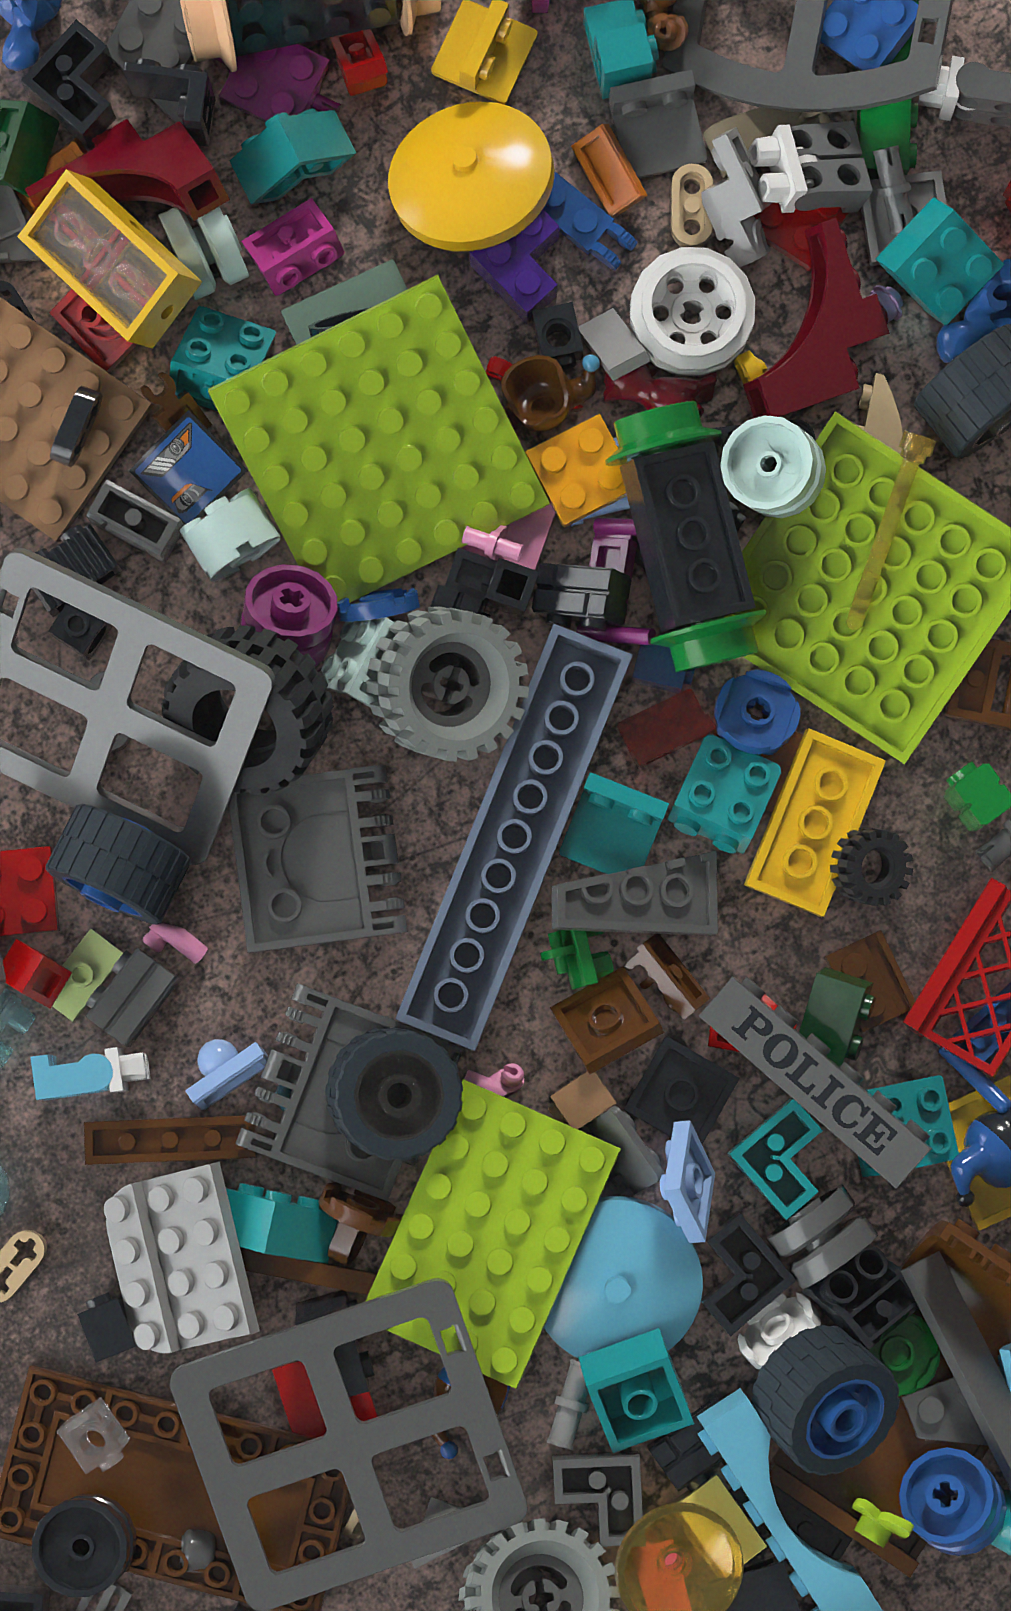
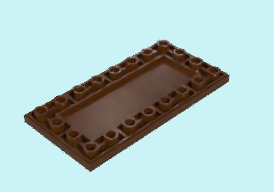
M30 1365L0 1477V1539L32 1547V1538L39 1521L53 1507L79 1494H101L117 1501L129 1513L136 1530V1552L126 1572L247 1604L176 1403L159 1397ZM216 1413L231 1458L238 1464L315 1439ZM332 1469L256 1495L248 1500V1505L269 1565L274 1571H282L336 1552L350 1498L348 1487L340 1470ZM189 1529L208 1531L216 1537L215 1561L211 1562L205 1569L193 1570L201 1573L186 1572L188 1560L181 1551V1535H184ZM85 1539L78 1542L82 1551L90 1549L89 1543ZM180 1557L184 1561V1566L182 1568L181 1564H179ZM327 1590L270 1610L322 1611Z

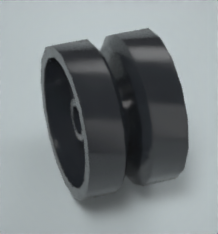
M79 1494L56 1505L39 1521L32 1538V1560L39 1577L52 1590L68 1597H90L106 1590L129 1569L136 1552V1530L129 1513L117 1501L101 1494ZM85 1539L89 1543L90 1549L82 1551L78 1542Z

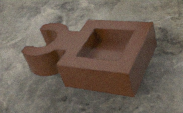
M164 372L158 374L164 383V389L160 394H153L152 390L146 385L141 387L143 396L148 401L161 407L152 417L164 433L188 410L207 429L212 426V423L189 392L184 390L179 395H175L176 385L168 374Z

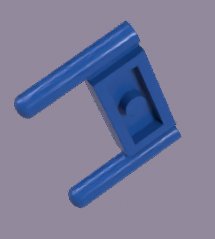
M1011 982L996 996L1010 993ZM1011 1000L993 1004L998 1025L1011 1023ZM988 1005L984 1006L967 1022L969 1034L993 1028ZM962 1027L953 1035V1038L964 1035ZM1010 1031L1001 1033L1003 1042L1005 1041ZM996 1034L971 1040L975 1056L990 1064L999 1051ZM966 1042L955 1044L968 1052ZM939 1048L938 1053L999 1113L1003 1114L1011 1108V1100L981 1070L947 1050Z

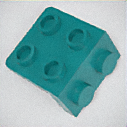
M707 735L699 747L667 820L673 822L674 827L684 834L690 836L699 834L712 840L713 845L724 852L736 853L737 851L744 854L777 784L781 768L777 763L757 754H749L736 749L724 739L715 735Z

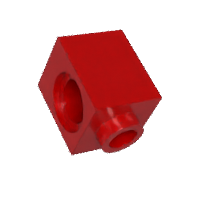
M18 939L15 940L3 960L6 976L5 983L51 1009L73 973L50 957Z

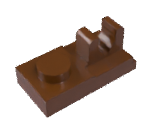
M654 934L637 947L639 952L625 964L628 971L637 965L644 966L648 975L639 984L641 988L647 989L656 982L658 984L657 987L663 993L665 1003L671 1010L678 1012L683 1020L710 999L660 934Z

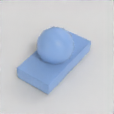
M215 1039L206 1042L199 1050L197 1059L199 1070L205 1077L185 1091L196 1106L201 1110H206L264 1070L268 1055L257 1042L239 1054L236 1048L226 1040Z

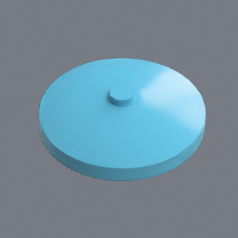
M600 1197L544 1329L561 1348L576 1358L660 1328L666 1347L670 1350L683 1338L691 1327L701 1303L703 1276L694 1243L688 1242L681 1226H676L674 1217L655 1204L634 1197Z

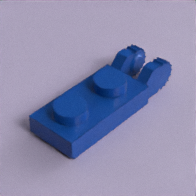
M554 172L553 188L543 210L559 225V232L587 255L591 253L599 261L615 271L620 266L621 261L613 251L599 243V241L605 234H608L620 246L630 251L636 247L637 241L623 227L614 223L615 219L558 173Z

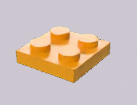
M600 414L525 451L563 528L627 496L620 470L622 465L606 466L605 460L617 451L618 447Z

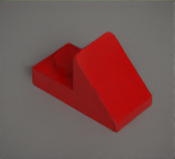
M371 29L329 37L350 96H355L387 84L386 73H388L386 62Z

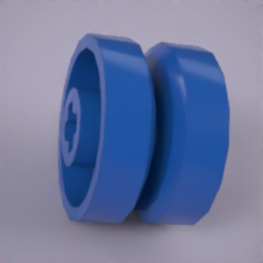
M946 1447L928 1451L913 1461L902 1478L899 1492L902 1515L914 1525L913 1531L941 1553L956 1556L977 1553L991 1544L1003 1528L1007 1510L1004 1490L992 1472L981 1461L964 1450Z

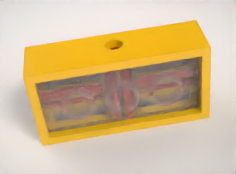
M67 169L17 236L128 342L152 349L202 283L190 269L93 179Z

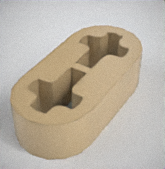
M25 1230L16 1233L0 1250V1275L8 1267L13 1270L5 1282L9 1287L8 1292L0 1290V1302L7 1301L16 1295L44 1261L47 1255L46 1240L36 1231ZM31 1239L34 1240L36 1245L33 1250L37 1254L36 1258L27 1257L19 1265L15 1264L13 1261L21 1251L19 1246H17L18 1241L28 1242Z

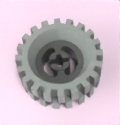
M428 607V612L416 610L407 614L410 620L409 623L397 620L389 627L396 636L393 639L381 637L375 646L384 651L381 660L370 658L368 669L377 671V680L366 681L367 692L378 695L379 700L369 705L373 715L385 719L379 724L386 734L396 736L394 741L402 747L445 761L457 762V757L469 761L479 758L477 750L490 753L498 748L493 738L497 736L508 739L514 732L507 723L510 718L521 720L525 710L516 707L518 697L528 698L529 693L528 686L519 684L520 676L529 675L527 664L517 662L514 657L523 652L517 642L505 640L511 633L501 625L492 624L493 619L485 615L454 608ZM451 652L460 659L465 671L452 665L430 662L441 654ZM442 677L448 680L446 688L440 685ZM423 694L435 700L456 704L449 710L434 712L425 703Z
M545 1518L533 1519L526 1523H518L489 1538L490 1540L486 1544L478 1548L473 1554L476 1558L473 1563L466 1566L462 1577L467 1578L465 1586L459 1589V1601H464L465 1611H557L560 1604L563 1607V1611H620L613 1609L614 1600L621 1598L620 1585L612 1586L610 1576L617 1573L612 1562L608 1564L603 1562L600 1556L606 1551L599 1542L591 1545L586 1540L589 1533L581 1528L568 1529V1522L555 1520L550 1523L545 1522ZM528 1568H537L549 1572L560 1585L558 1589L548 1579H541L536 1582L533 1580L521 1585L516 1591L515 1596L511 1593L514 1579L520 1572ZM535 1592L537 1595H544L545 1604L540 1605L539 1608L537 1605H530L529 1596L534 1595Z

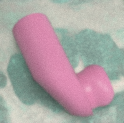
M165 923L152 924L149 927L151 930L143 937V942L155 952H161L168 942L194 964L198 963L208 950L207 946L186 929Z
M511 1063L505 1065L502 1070L490 1077L468 1070L464 1080L507 1098L518 1092L523 1086L524 1071L519 1065Z

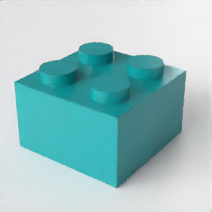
M934 197L875 258L926 313L945 326L1005 265L954 209Z
M660 1328L578 1357L587 1390L613 1453L694 1424L686 1396Z

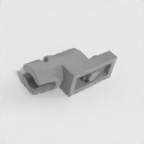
M737 127L712 140L715 147L712 149L714 161L722 172L726 171L728 178L709 186L701 192L703 207L715 230L716 238L718 240H723L724 238L734 240V243L724 251V254L740 268L770 252L760 218L755 219L754 215L763 211L772 202H761L758 191L759 174L756 168L751 165L747 148Z

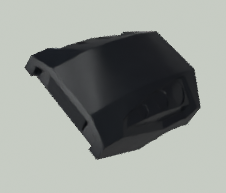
M871 1244L838 1269L801 1291L803 1295L810 1296L838 1327H841L850 1337L859 1341L867 1350L871 1349L919 1309L901 1273L902 1269L888 1260L880 1249Z

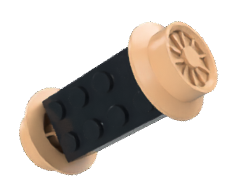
M180 0L194 61L200 62L220 57L231 72L237 71L236 57L397 24L398 21L404 35L409 36L412 34L417 16L436 13L441 10V0Z

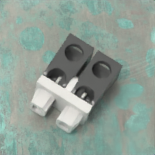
M952 56L949 67L941 66L937 90L919 95L918 105L940 108L939 120L951 121L953 115L962 121L1011 129V73L989 70L988 67L979 62H969L964 65V57Z
M853 121L804 124L790 127V124L778 125L772 136L756 138L749 147L748 154L751 165L754 167L769 166L771 173L763 174L758 181L761 202L779 203L782 213H791L795 209L809 211L820 207H841L843 213L858 212L873 191L864 158H859L862 150ZM847 140L848 147L844 148L843 144ZM855 177H857L858 183L856 185H854L853 182Z

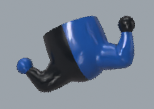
M1011 1108L1005 1113L990 1111L981 1114L968 1127L964 1138V1150L951 1163V1174L958 1191L956 1201L960 1206L968 1207L973 1204L975 1195L970 1190V1186L976 1175H979L987 1184L993 1187H1011Z

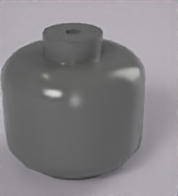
M189 1529L184 1535H181V1551L188 1560L186 1572L201 1573L193 1570L206 1569L211 1562L215 1561V1535L208 1531ZM180 1557L179 1564H181L182 1568L184 1566V1561Z

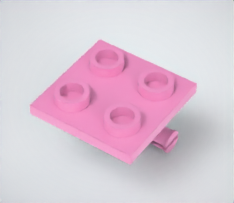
M550 503L506 526L500 525L490 534L467 526L462 537V543L468 545L461 549L495 561L502 558L536 570L556 513Z

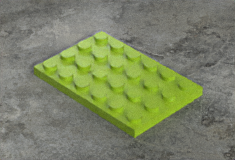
M463 1079L461 1097L463 1104L456 1120L458 1122L454 1129L446 1136V1140L440 1146L437 1145L432 1149L366 1301L430 1279L440 1278L446 1280L454 1290L482 1374L517 1389L621 1148ZM417 1318L385 1329L440 1354L430 1323L425 1318ZM454 1325L440 1331L447 1353L462 1350Z

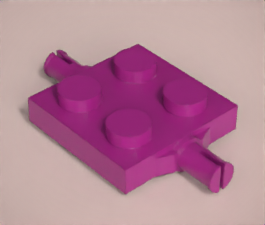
M299 44L236 57L237 71L231 72L229 70V77L219 94L221 101L265 123L271 117L284 112L288 113L289 116L299 115L308 109H316L318 112L335 110L339 113L341 108L340 103L320 94L322 80L331 65L330 60ZM220 57L214 58L215 60L225 64Z

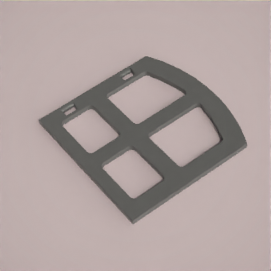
M677 0L673 6L672 14L684 16L688 24V36L681 47L664 53L662 63L664 69L671 73L692 69L696 87L733 101L761 108L790 112L829 113L861 110L892 104L937 90L953 0H919L910 53L906 60L869 70L822 76L815 75V66L828 0H796L784 67L776 73L727 59L700 46L708 0ZM924 22H937L933 44L921 42Z

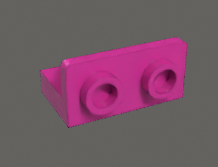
M312 198L241 241L246 252L264 276L275 296L295 287L299 282L330 265L345 253L334 228Z

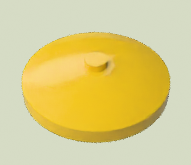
M467 102L447 107L430 115L405 136L390 164L388 189L399 220L417 239L443 250H481L498 245L516 236L540 214L553 188L554 160L543 131L529 116L513 107L500 103Z

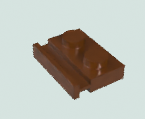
M881 930L824 957L830 969L873 983L870 995L875 996L876 1001L870 1019L868 1021L862 1020L861 1033L911 1010L914 1005L915 999Z

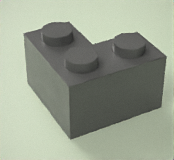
M638 1451L552 1455L555 1504L597 1503L599 1543L602 1547L644 1545L641 1469Z

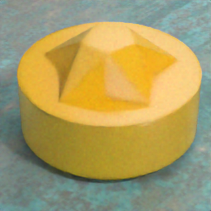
M750 350L738 355L734 359L736 370L743 384L754 380L767 371L765 362L755 357Z

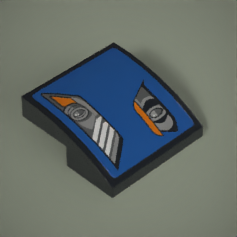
M188 410L137 461L129 472L170 514L180 518L183 524L186 525L196 518H202L206 514L204 509L220 499L248 470Z

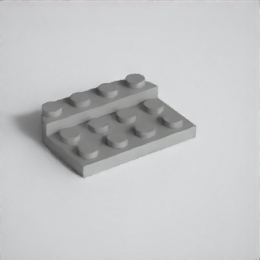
M220 1162L126 1185L105 1202L104 1214L106 1216V1229L127 1319L133 1332L134 1341L139 1348L143 1350L150 1349L158 1353H172L181 1349L250 1335L260 1331Z

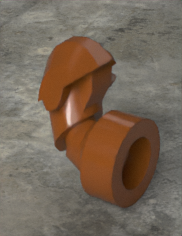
M638 0L644 6L645 18H648L646 21L648 34H654L658 49L666 52L681 47L688 36V24L684 16L667 13V8L676 3L677 0Z

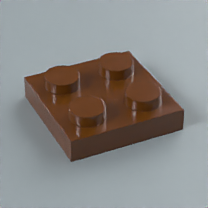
M624 966L599 979L598 983L589 985L550 1007L555 1019L589 1074L594 1073L664 1033L659 1020Z

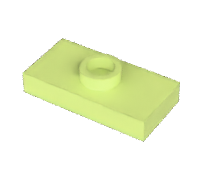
M90 929L62 965L73 973L52 1007L72 1022H75L87 1006L86 1002L99 985H103L111 975L114 964L123 952L93 929Z

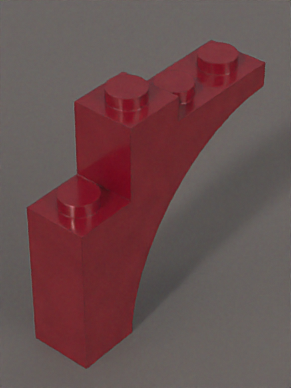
M125 119L92 138L96 148L25 188L26 193L37 210L67 169L93 179L116 202L153 201L164 203L183 211L193 221L230 200L215 169L180 121L143 141L130 121Z
M836 218L805 230L811 258V289L807 310L795 339L781 358L762 375L743 384L754 418L765 415L779 417L860 389L857 381L858 369L854 360L849 357L847 348L890 334L887 326L888 314L886 309L880 305L878 295L874 294L862 298L860 277L851 265L847 253V237L839 227Z

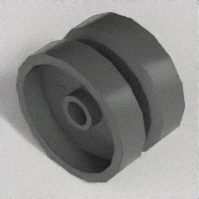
M843 1184L803 1205L767 1237L768 1242L779 1257H788L806 1248L792 1262L790 1267V1273L802 1289L811 1286L838 1269L861 1252L878 1236L877 1231L866 1216H856L841 1225L838 1224L853 1211L855 1206L854 1199Z

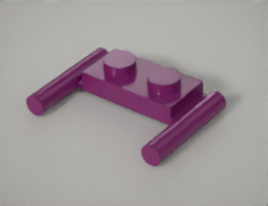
M597 517L593 523L595 537H593L589 567L614 568L629 575L632 580L637 542L632 540L633 536H637L633 519ZM579 624L576 629V633L599 642L654 645L651 644L650 639L657 637L654 628L607 624L606 631L602 632L582 628L581 624Z

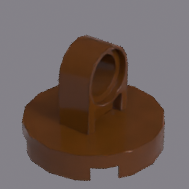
M337 1182L327 1183L318 1203L322 1210L339 1221L328 1249V1257L346 1266H350L358 1256L367 1234L393 1237L403 1214H396L394 1216L393 1213L396 1206L389 1201L356 1189L353 1194L340 1191L342 1184Z

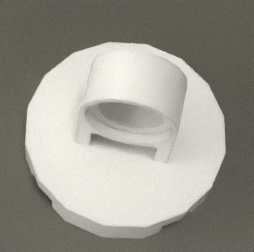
M781 1293L747 1322L749 1326L744 1336L739 1333L738 1344L740 1352L756 1369L760 1370L762 1365L769 1359V1355L779 1348L786 1339L797 1335L799 1331L821 1325L818 1310L803 1294L796 1293L797 1297L787 1298Z

